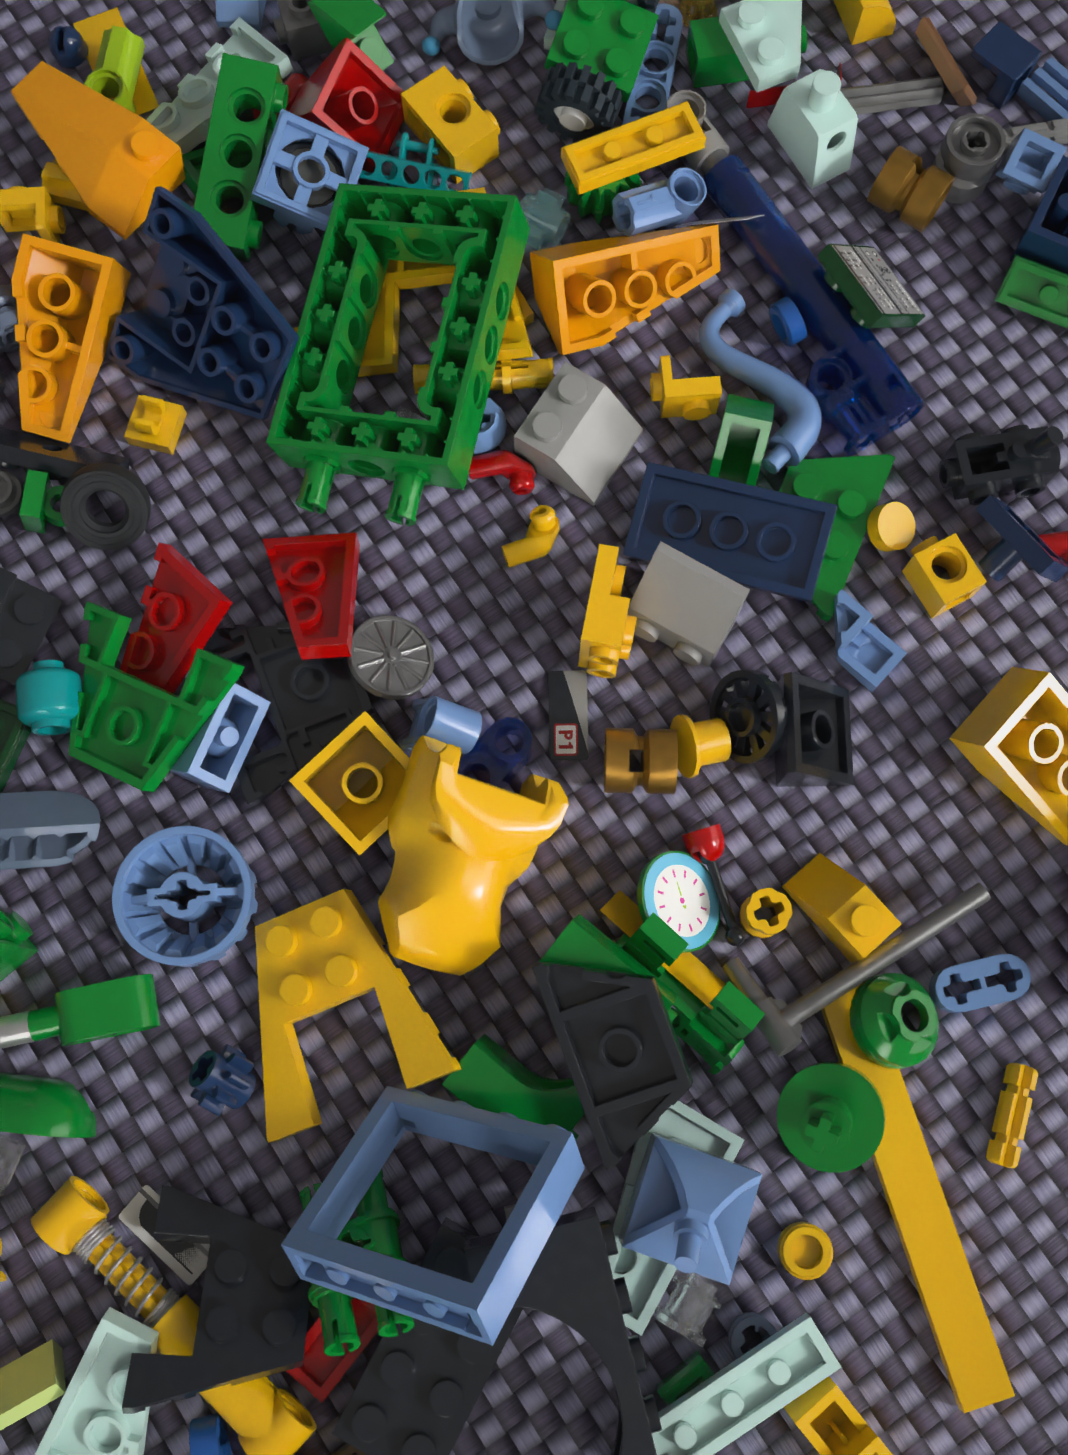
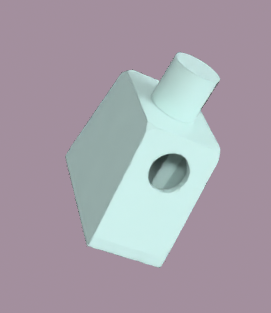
M822 69L788 85L783 90L767 124L811 189L850 169L858 122L856 111L840 91L841 80L839 76L832 71Z

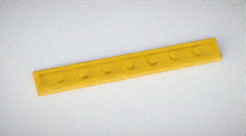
M858 985L821 1009L838 1061L850 1065L866 1075L875 1085L882 1098L885 1109V1128L880 1145L872 1155V1159L957 1406L963 1413H967L1014 1397L1015 1394L900 1069H888L877 1065L864 1054L854 1038L850 1025V1006L854 993L860 986Z

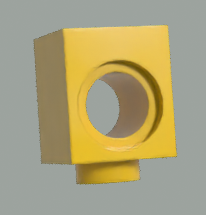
M956 533L941 541L936 536H933L915 546L910 551L913 557L902 570L931 618L972 598L987 582ZM932 565H939L945 568L949 573L950 579L939 578L933 572Z

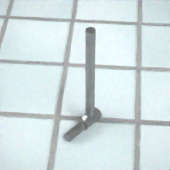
M976 883L874 949L866 958L854 962L788 1006L783 1000L773 999L772 997L767 998L739 957L727 962L722 969L732 984L765 1013L756 1026L776 1055L781 1057L792 1051L802 1042L800 1039L802 1033L801 1022L989 901L991 897L981 883Z

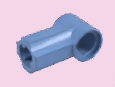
M686 167L675 170L668 179L618 193L612 200V219L618 232H624L630 237L662 226L669 229L680 227L674 226L684 224L704 201L707 193L705 181L696 171Z

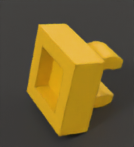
M138 395L124 438L130 445L173 455L187 412L183 405L166 402L163 399L147 395Z

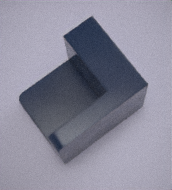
M999 21L974 46L971 53L975 60L997 75L986 100L998 109H1001L1017 93L1021 83L1027 77H1030L1042 53L1041 50L1002 21Z

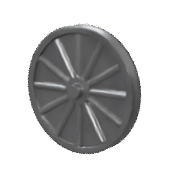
M381 615L366 620L356 629L352 637L351 657H347V661L353 677L365 690L380 698L398 700L413 696L425 686L434 669V652L427 636L415 624L398 616Z

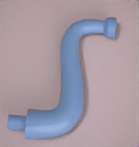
M729 288L720 294L718 304L702 321L699 329V341L708 359L717 367L760 392L785 412L787 420L769 439L772 451L762 460L763 467L769 473L776 474L785 464L797 466L812 448L821 430V410L814 394L803 383L784 371L733 348L721 338L719 331L723 323L729 317H738L746 308L743 297L736 290Z

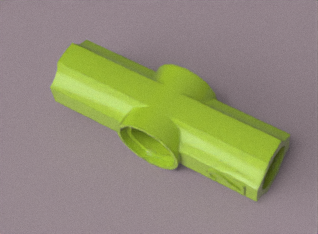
M112 25L111 29L104 30L95 70L87 76L84 85L107 98L115 97L112 101L135 114L136 107L133 102V96L145 49L142 37L135 35L128 28Z

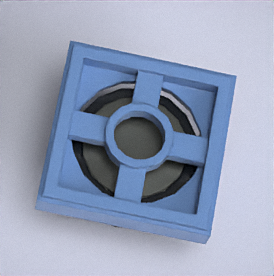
M281 109L250 200L274 209L273 217L283 227L287 226L288 223L294 224L297 233H312L314 227L326 231L339 183L357 184L369 147ZM299 141L298 144H293L292 146H290V147L287 148L286 150H284V151L282 150L284 147H286V146L289 145L290 143ZM337 159H339V161L342 164L345 178L342 176L341 168L339 163L337 162Z

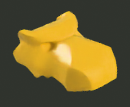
M422 735L413 746L404 781L388 815V831L391 847L395 850V858L390 880L383 893L379 896L378 908L389 952L393 957L434 971L460 976L480 966L501 947V905L507 888L528 869L538 845L548 839L559 828L569 803L559 782L535 774H530L526 778L519 794L458 774L461 748Z

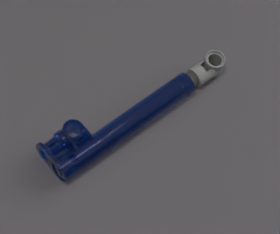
M691 90L675 92L669 97L666 109L688 101L706 136L705 148L687 154L684 158L694 171L700 175H705L704 181L707 193L716 201V205L726 218L764 215L747 220L729 222L783 295L789 297L794 302L804 323L827 354L813 364L805 386L814 394L818 401L821 416L825 422L833 423L847 442L843 449L847 456L861 452L908 423L923 409L925 401L872 331L862 327L854 320L850 313L851 303L843 293L835 291L826 282L823 275L826 270L756 177L750 172L740 156L728 155V144L706 116V102L704 98ZM818 383H829L835 388V390H826L822 388Z

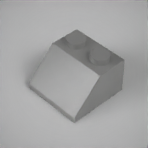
M564 362L514 435V453L531 463L536 473L594 506L641 436L643 428L604 383Z
M660 542L629 604L627 615L637 617L634 633L640 638L649 642L659 640L674 648L673 653L682 661L693 666H698L701 663L709 668L736 622L750 589L671 546Z

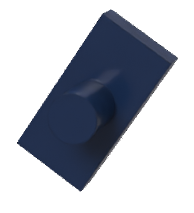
M989 495L976 508L986 521L1003 537L978 561L981 568L998 582L1002 580L1022 559L1040 576L1057 582L1068 571V565L1007 503Z

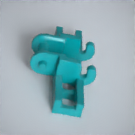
M404 132L401 140L397 139L396 146L400 147L399 155L391 156L368 151L366 158L374 160L375 171L362 170L359 178L388 183L389 187L402 186L415 189L461 191L448 188L447 180L449 176L461 177L463 181L462 190H468L472 172L440 166L439 163H434L435 154L439 155L440 148L436 147L435 138H431L429 143L426 144L409 140V134ZM408 150L426 154V162L420 163L407 160ZM384 162L392 163L390 175L382 173ZM408 165L415 166L419 171V179L414 184L408 183L403 175L404 169ZM428 172V179H427V183H426V181H425V176H426V173ZM438 174H440L441 176V183L439 186L437 185Z

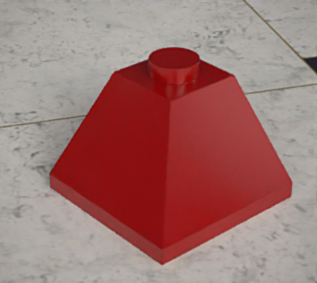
M347 37L338 44L302 85L289 112L369 147L368 151L387 155L404 120L401 93L404 91ZM366 158L362 170L374 172L376 168L374 160Z

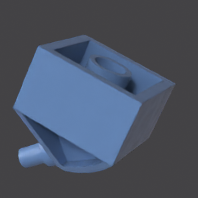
M651 1133L618 1239L621 1246L674 1265L683 1273H696L730 1285L762 1173L747 1166Z

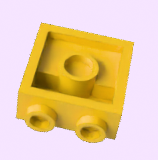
M599 544L581 635L578 667L587 668V673L592 676L615 678L619 659L629 660L637 617L627 615L630 598L621 597L626 566L617 565L619 547Z

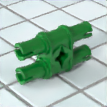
M381 1169L356 1208L358 1216L346 1223L337 1240L408 1262V1260L403 1258L398 1234V1227L400 1226L399 1215L388 1206L383 1182L384 1175ZM322 1183L313 1184L315 1193ZM309 1186L299 1193L303 1211L313 1198ZM310 1282L311 1287L307 1293L309 1302L314 1307L319 1308L324 1339V1353L328 1356L345 1355L343 1343H347L350 1353L358 1349L361 1343L357 1334L352 1306L354 1297ZM375 1305L378 1320L377 1328L380 1336H399L396 1326L401 1323L403 1333L410 1331L414 1327L412 1317Z

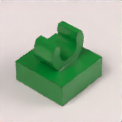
M28 469L19 512L25 531L45 534L47 520L55 526H65L61 512L52 509L53 505L60 501L65 486L52 487L49 475L46 472Z

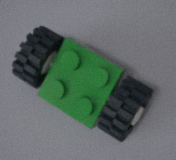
M659 0L567 1L544 65L548 72L546 73L534 109L535 114L539 115V122L541 124H548L546 129L550 133L558 131L560 133L558 138L566 141V138L570 137L573 139V143L614 128L622 101L627 103L659 17V15L655 14Z

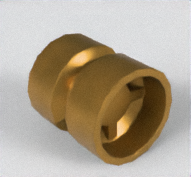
M898 146L877 176L867 201L887 213L895 209L899 210L900 221L922 233L945 200L955 181V177L935 165L927 169L922 168L921 157L902 146Z
M633 728L605 729L604 793H632L636 786H642L647 794H675L678 772V739L676 729H648L643 736H638ZM629 750H641V772H629Z

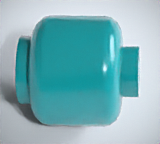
M42 660L33 663V670L21 674L16 680L18 719L24 725L31 727V732L37 735H61L71 732L72 719L79 712L78 692H82L83 686L81 676L75 671L64 668L62 661Z

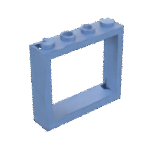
M387 1086L281 1246L299 1278L493 1346L585 1167L573 1132L567 1131L561 1126L555 1124L542 1125L519 1119L508 1112L494 1113L474 1108L463 1101L451 1102L428 1096L419 1090L407 1091ZM406 1130L537 1165L473 1283L337 1240V1237Z

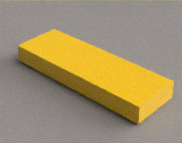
M688 101L564 146L561 148V159L578 195L701 150L705 148L706 136Z

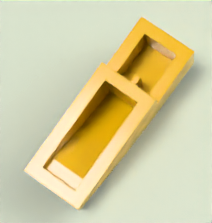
M829 1376L783 1407L820 1455H893Z

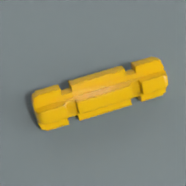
M1009 1063L1005 1070L1003 1083L1007 1084V1088L1005 1091L1001 1090L992 1127V1131L996 1133L995 1140H989L986 1158L989 1162L1006 1168H1016L1022 1148L1017 1147L1019 1139L1024 1140L1033 1100L1028 1097L1030 1090L1035 1091L1038 1077L1037 1070L1020 1063Z

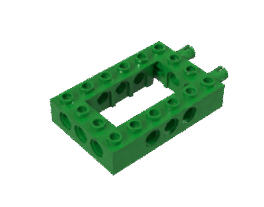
M339 183L297 334L299 339L285 373L266 441L289 467L305 469L299 495L295 502L298 507L314 513L316 506L318 513H325L335 474L341 473L394 480L388 508L384 516L387 520L399 525H403V519L405 518V524L413 526L416 524V515L424 486L432 485L465 489L530 231L517 196ZM389 260L455 265L456 267L448 297H443L441 307L444 310L437 341L431 342L429 351L433 356L425 387L419 388L417 396L419 409L427 420L398 417L393 411H385L384 415L353 412L350 408Z

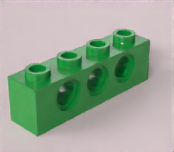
M223 53L194 209L201 213L237 260L250 262L252 248L259 249L263 232V222L258 221L260 204L250 200L276 125L277 114L280 113L281 109L286 110L288 85L283 84L278 65ZM249 108L257 109L261 112L259 117L252 122H243L238 119L240 114ZM246 153L252 156L251 162L243 168H235L230 165L232 158L237 154ZM238 198L244 201L242 208L234 214H227L221 211L222 205L228 199Z

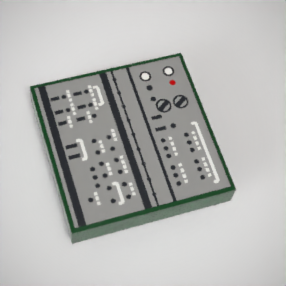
M828 244L817 255L819 257L818 260L826 269L823 274L826 282L835 291L846 296L852 305L850 308L852 317L862 327L866 329L915 327L925 317V314L874 247Z

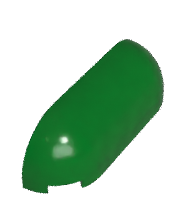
M0 1072V1132L64 1138L96 1137L95 1114L90 1111L85 1098L75 1089L72 1083L58 1078Z

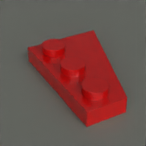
M357 533L262 539L301 660L351 657L360 551Z
M159 542L154 556V560L159 561L153 585H145L141 603L145 604L146 608L139 631L130 634L120 670L174 693L189 671L197 648H204L233 602L172 545Z

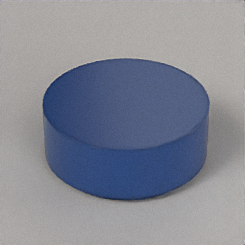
M785 296L772 303L769 308V317L780 340L785 345L791 347L806 339V326L794 302Z

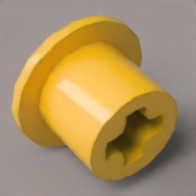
M684 714L676 715L673 718L670 729H676L678 770L683 777L694 778L698 775L701 766L729 760L731 755V738L729 730L722 719L714 718L692 722Z

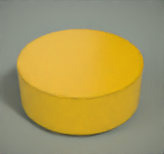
M891 502L875 507L867 520L869 539L877 549L884 552L906 548L912 542L915 535V520L910 509L900 502Z
M795 1222L781 1232L777 1242V1255L782 1266L791 1275L802 1280H813L821 1277L829 1269L833 1259V1247L827 1234L816 1225L809 1222Z

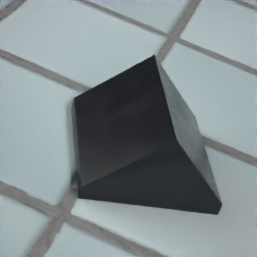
M794 672L784 673L777 685L784 696L782 702L784 707L787 706L788 719L787 725L784 727L783 734L785 738L783 744L778 751H775L776 787L854 785L849 690Z

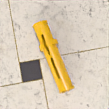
M553 358L497 361L490 390H503V394H513L515 389L547 388L554 378ZM413 364L415 395H418L420 387H425L430 364Z

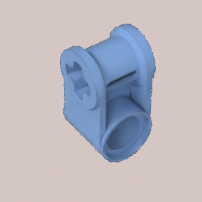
M433 695L429 698L413 700L412 709L415 711L408 738L402 740L401 748L411 753L413 746L422 735L460 747L461 754H467L473 749L482 727L480 712Z

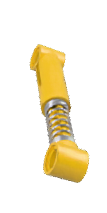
M71 1176L30 1219L35 1232L57 1252L64 1255L76 1252V1255L82 1258L84 1264L92 1263L95 1266L94 1274L102 1273L105 1276L104 1285L112 1284L115 1287L114 1295H123L126 1298L124 1306L132 1305L136 1309L135 1317L143 1316L145 1318L143 1324L159 1332L157 1350L162 1355L192 1356L200 1307L187 1294L179 1298V1294L176 1295V1291H173V1288L166 1290L161 1285L163 1277L156 1279L151 1274L153 1267L146 1269L140 1263L143 1256L136 1259L130 1252L132 1246L126 1248L120 1242L122 1236L118 1238L114 1236L116 1228H113V1225L107 1222L106 1218L110 1210L103 1197L83 1179ZM267 1377L234 1386L227 1384L198 1392L236 1431L240 1445L247 1455H294L316 1430V1423L305 1406L288 1391L281 1388L278 1389Z

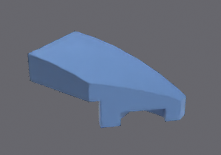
M841 589L834 598L836 660L862 685L873 692L907 652L870 622L874 615Z

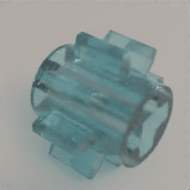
M545 188L544 191L539 190L537 195L529 192L524 196L520 205L530 227L527 245L539 250L541 246L546 248L548 243L556 246L561 241L571 217L570 213L562 208L565 197L548 188Z

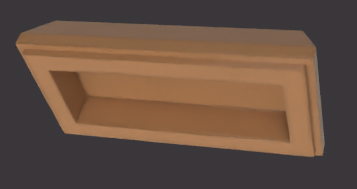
M924 16L920 20L915 32L958 105L970 106L976 104V99L978 98L930 18Z

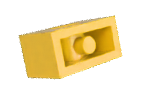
M445 65L401 93L405 123L422 143L428 144L431 138H435L436 147L440 148L439 155L435 154V159L441 166L468 171L473 174L499 157L498 135L500 134V127L496 118L489 110L485 109L483 111L474 101L473 94L466 82L461 78L456 79ZM450 175L456 184L462 181L461 177Z

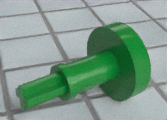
M819 1062L801 1069L785 1085L777 1105V1125L784 1144L800 1162L818 1171L839 1173L861 1166L875 1153L884 1133L885 1109L877 1088L861 1071L840 1062Z

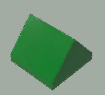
M697 1350L656 1385L657 1392L664 1402L670 1405L715 1373Z

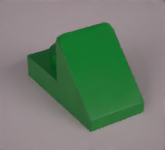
M310 0L307 2L333 50L343 39L348 37L381 70H385L394 63L374 25L387 14L373 0Z

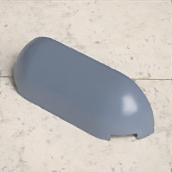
M66 791L0 793V870L52 867L72 862L74 854L82 851L92 841L95 842L97 840L100 829V814L95 804L81 795Z

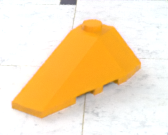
M41 61L11 90L13 98L41 140H44L56 158L58 166L64 175L70 179L88 211L124 240L146 220L155 187L162 186L172 193L186 179L181 147L141 116L44 61Z
M710 223L639 233L630 237L625 235L575 242L530 252L535 300L558 353L566 355L603 346L617 337L615 333L634 321L640 323L651 316L650 311L672 297L679 298L720 272L718 224Z
M24 233L11 279L12 296L16 298L18 325H14L15 341L19 342L21 371L18 372L21 427L23 431L70 444L105 357L116 316L121 315L131 272L114 258Z

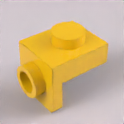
M12 186L8 189H0V224L6 232L37 230L42 239L60 243V234H64L66 231L64 212L60 205L54 204L45 186L28 188Z
M670 355L660 356L657 373H650L652 402L659 401L661 418L683 417L686 420L704 419L709 415L717 413L722 395L720 376L673 379Z

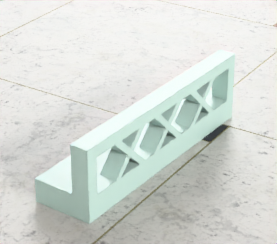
M807 1313L803 1314L659 1411L662 1431L652 1433L656 1454L714 1455L840 1369L841 1365L812 1318Z

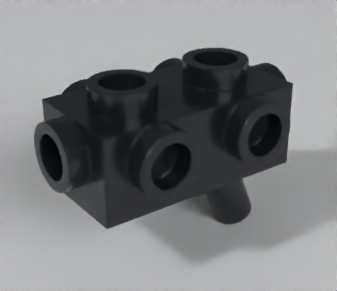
M1017 425L995 435L983 436L980 432H973L960 436L946 452L944 460H941L939 463L941 485L945 489L952 488L954 500L968 498L970 505L974 506L980 505L989 495L998 498V493L1014 490L1017 498H1026L1039 494L1045 490V485L1060 470L1061 455L1058 445L1063 442V434L1055 426L1029 429L1028 425Z

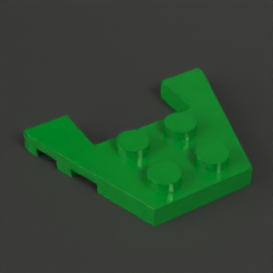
M87 601L84 607L83 619L90 621L87 644H80L78 662L85 664L82 692H78L79 712L72 719L68 755L141 791L154 792L241 676L245 666L212 652L197 648L180 696L115 668L116 659L132 618Z

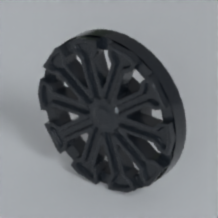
M737 670L727 674L716 686L710 703V719L720 718L727 725L731 738V755L729 758L738 763H757L772 757L774 751H778L782 746L785 738L783 732L784 727L787 725L788 709L787 706H783V693L776 682L771 681L769 676L760 670ZM724 701L728 704L727 707L723 706ZM769 706L771 707V711H765ZM766 722H772V727H770Z

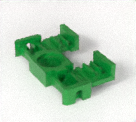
M653 912L631 938L627 934H623L616 944L678 994L672 1005L673 1007H671L677 1013V1016L672 1021L675 1033L711 1066L708 1072L716 1075L734 1059L744 1046L743 1038L753 1031L765 1013L730 981L711 1000L709 1004L713 1008L709 1010L699 998L661 966L663 963L670 966L689 944Z

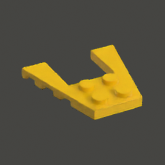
M482 187L458 192L486 193V190ZM389 260L358 377L398 372L400 290L451 284L456 269L455 265ZM515 291L497 361L533 357Z
M341 889L255 926L266 1135L268 1143L285 1139L323 1124L293 1023L371 991H376L407 1089L415 1088L461 1070L456 1057H451L439 1038L438 1034L440 1032L428 1012H423L408 988L410 983L402 970L395 967L382 945H385L352 890Z

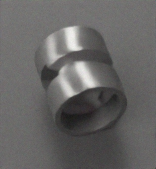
M970 113L958 117L951 123L933 162V165L955 177V181L945 198L946 201L964 204L974 201L982 194L1006 147V135L1003 128L993 118L984 114Z

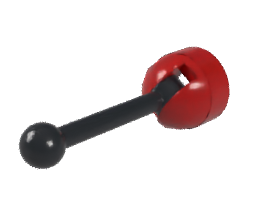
M712 825L682 835L685 848L691 857L699 863L706 864L727 925L726 941L732 946L741 945L745 940V932L741 927L737 926L716 862L722 856L725 849V838L721 825Z

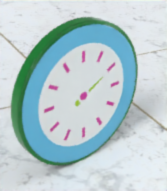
M667 851L654 856L647 862L640 874L637 886V902L643 923L654 912L689 944L682 953L693 952L706 946L717 931L721 911L709 871L702 863L693 859L690 854L682 851Z

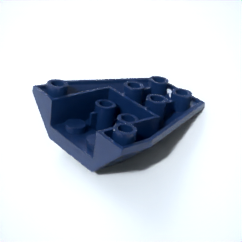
M155 187L142 232L161 246L141 310L116 316L105 356L139 381L261 420L266 419L277 396L299 336L201 213L164 187Z

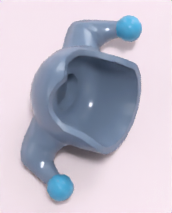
M456 0L455 3L438 10L434 14L429 36L422 41V49L427 55L434 56L440 52L441 40L445 36L455 34L462 53L471 61L482 65H498L509 61L518 53L524 40L525 20L533 16L545 18L547 28L557 31L562 13L554 9L550 0Z

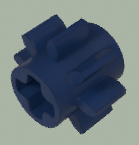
M228 1044L224 1046L221 1054L213 1050L204 1052L194 1063L189 1075V1084L195 1088L191 1093V1097L199 1101L198 1106L216 1116L221 1114L225 1105L231 1109L242 1107L248 1101L255 1088L256 1079L254 1074L250 1072L254 1067V1063L246 1059L245 1054Z

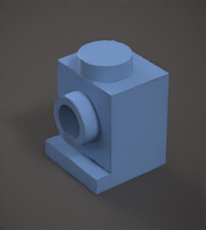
M1024 128L1011 141L995 175L1005 179L1003 185L1015 193L1028 195L1030 191L1034 194L1037 192L1042 194L1045 192L1067 147Z

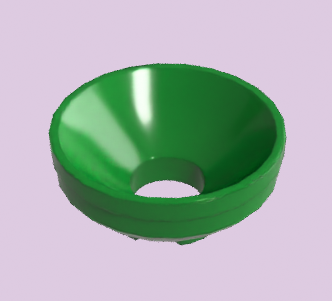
M884 973L872 976L856 989L851 1000L850 1025L854 1038L864 1054L877 1065L888 1069L911 1067L925 1060L934 1050L939 1033L937 1010L929 993L912 977L901 973ZM906 1001L915 1005L920 1014V1026L916 1032L909 1030L901 1017V1009Z

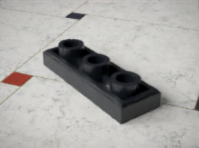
M0 427V468L17 469L25 467L46 472L50 480L70 478L82 467L93 463H113L129 470L130 458Z

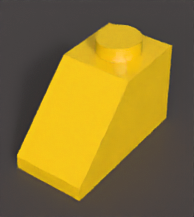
M821 853L817 854L782 886L850 963L866 958L901 925V922L866 884Z

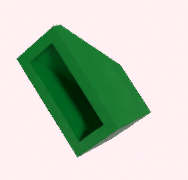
M728 394L708 476L752 486L756 485L773 423L774 404Z

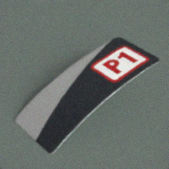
M584 670L550 671L548 673L549 757L551 760H587L589 757L587 672Z

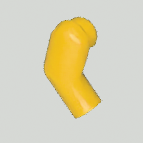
M548 505L535 507L529 515L531 522L525 538L501 546L508 568L544 557L551 551L560 530L559 519L555 516V510Z

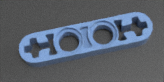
M659 3L657 5L655 14L659 15L626 104L622 125L666 109V103L670 97L683 26V16L680 10L673 5L667 3ZM659 24L667 25L664 42L656 40ZM658 58L663 60L667 67L661 71H651L643 63L648 59ZM650 95L655 97L660 104L653 109H644L636 103V100L641 96Z

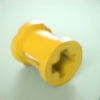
M773 888L760 889L745 899L739 911L740 924L753 937L760 939L769 938L787 927L793 913L792 906L785 894L777 892ZM761 902L765 908L773 907L776 912V916L769 920L770 926L766 919L757 921L754 912L761 907Z

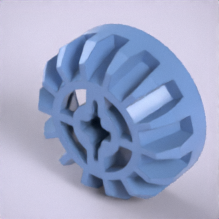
M176 826L163 829L138 843L126 856L117 872L112 892V907L116 924L128 944L138 953L153 961L171 966L198 967V964L210 960H219L227 955L226 951L237 941H242L248 933L246 927L251 915L257 912L258 902L255 899L254 886L257 883L255 873L250 869L244 858L245 855L231 842L213 831L195 826ZM197 866H204L215 871L223 880L225 887L218 883H208L197 877ZM184 867H187L188 872L175 873L176 871ZM189 888L204 894L203 896H197L196 899L189 900L187 906L171 901L180 899V896L188 895ZM226 906L225 912L218 923L211 929L199 934V921H203L210 916L215 907ZM165 911L177 919L189 922V935L178 933L170 928L164 921L161 912Z

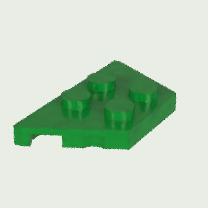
M886 454L802 459L797 466H789L779 492L837 505L835 520L812 604L818 609L816 614L824 621L829 622L834 614V598L845 586L866 533L868 517L878 503L895 456Z

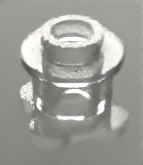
M688 1273L686 1278L675 1274L673 1281L676 1283V1286L665 1306L658 1304L654 1313L657 1314L656 1318L661 1323L703 1347L707 1338L702 1335V1329L713 1308L720 1309L722 1302L714 1297L718 1287L696 1273Z

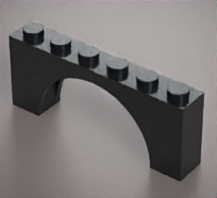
M595 1207L560 1215L513 1307L536 1310L564 1322L578 1332L602 1359L614 1382L617 1396V1432L611 1455H657L652 1433L662 1431L653 1393L642 1396L637 1374L647 1371V1366L639 1336H627L623 1315L631 1313L633 1310L624 1277L613 1279L608 1257L617 1255L618 1249L610 1219L599 1222ZM500 1232L465 1241L464 1253L471 1283L474 1282Z

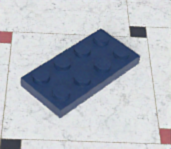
M648 462L623 556L650 563L660 542H663L744 587L812 603L835 520L837 505Z

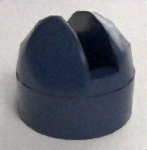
M58 26L51 31L48 38L49 48L61 66L74 68L86 60L88 46L82 35L71 26Z

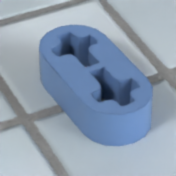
M999 954L938 970L931 977L929 995L940 1010L948 1013L967 1012L1018 999L1027 992L1031 983L1030 970L1022 959L1012 954ZM999 963L1003 970H1012L1015 976V980L1008 982V992L1002 984L988 987L986 985L984 977L999 973ZM950 975L958 983L972 980L975 989L961 993L959 995V1004L955 997H946L943 987L951 983Z

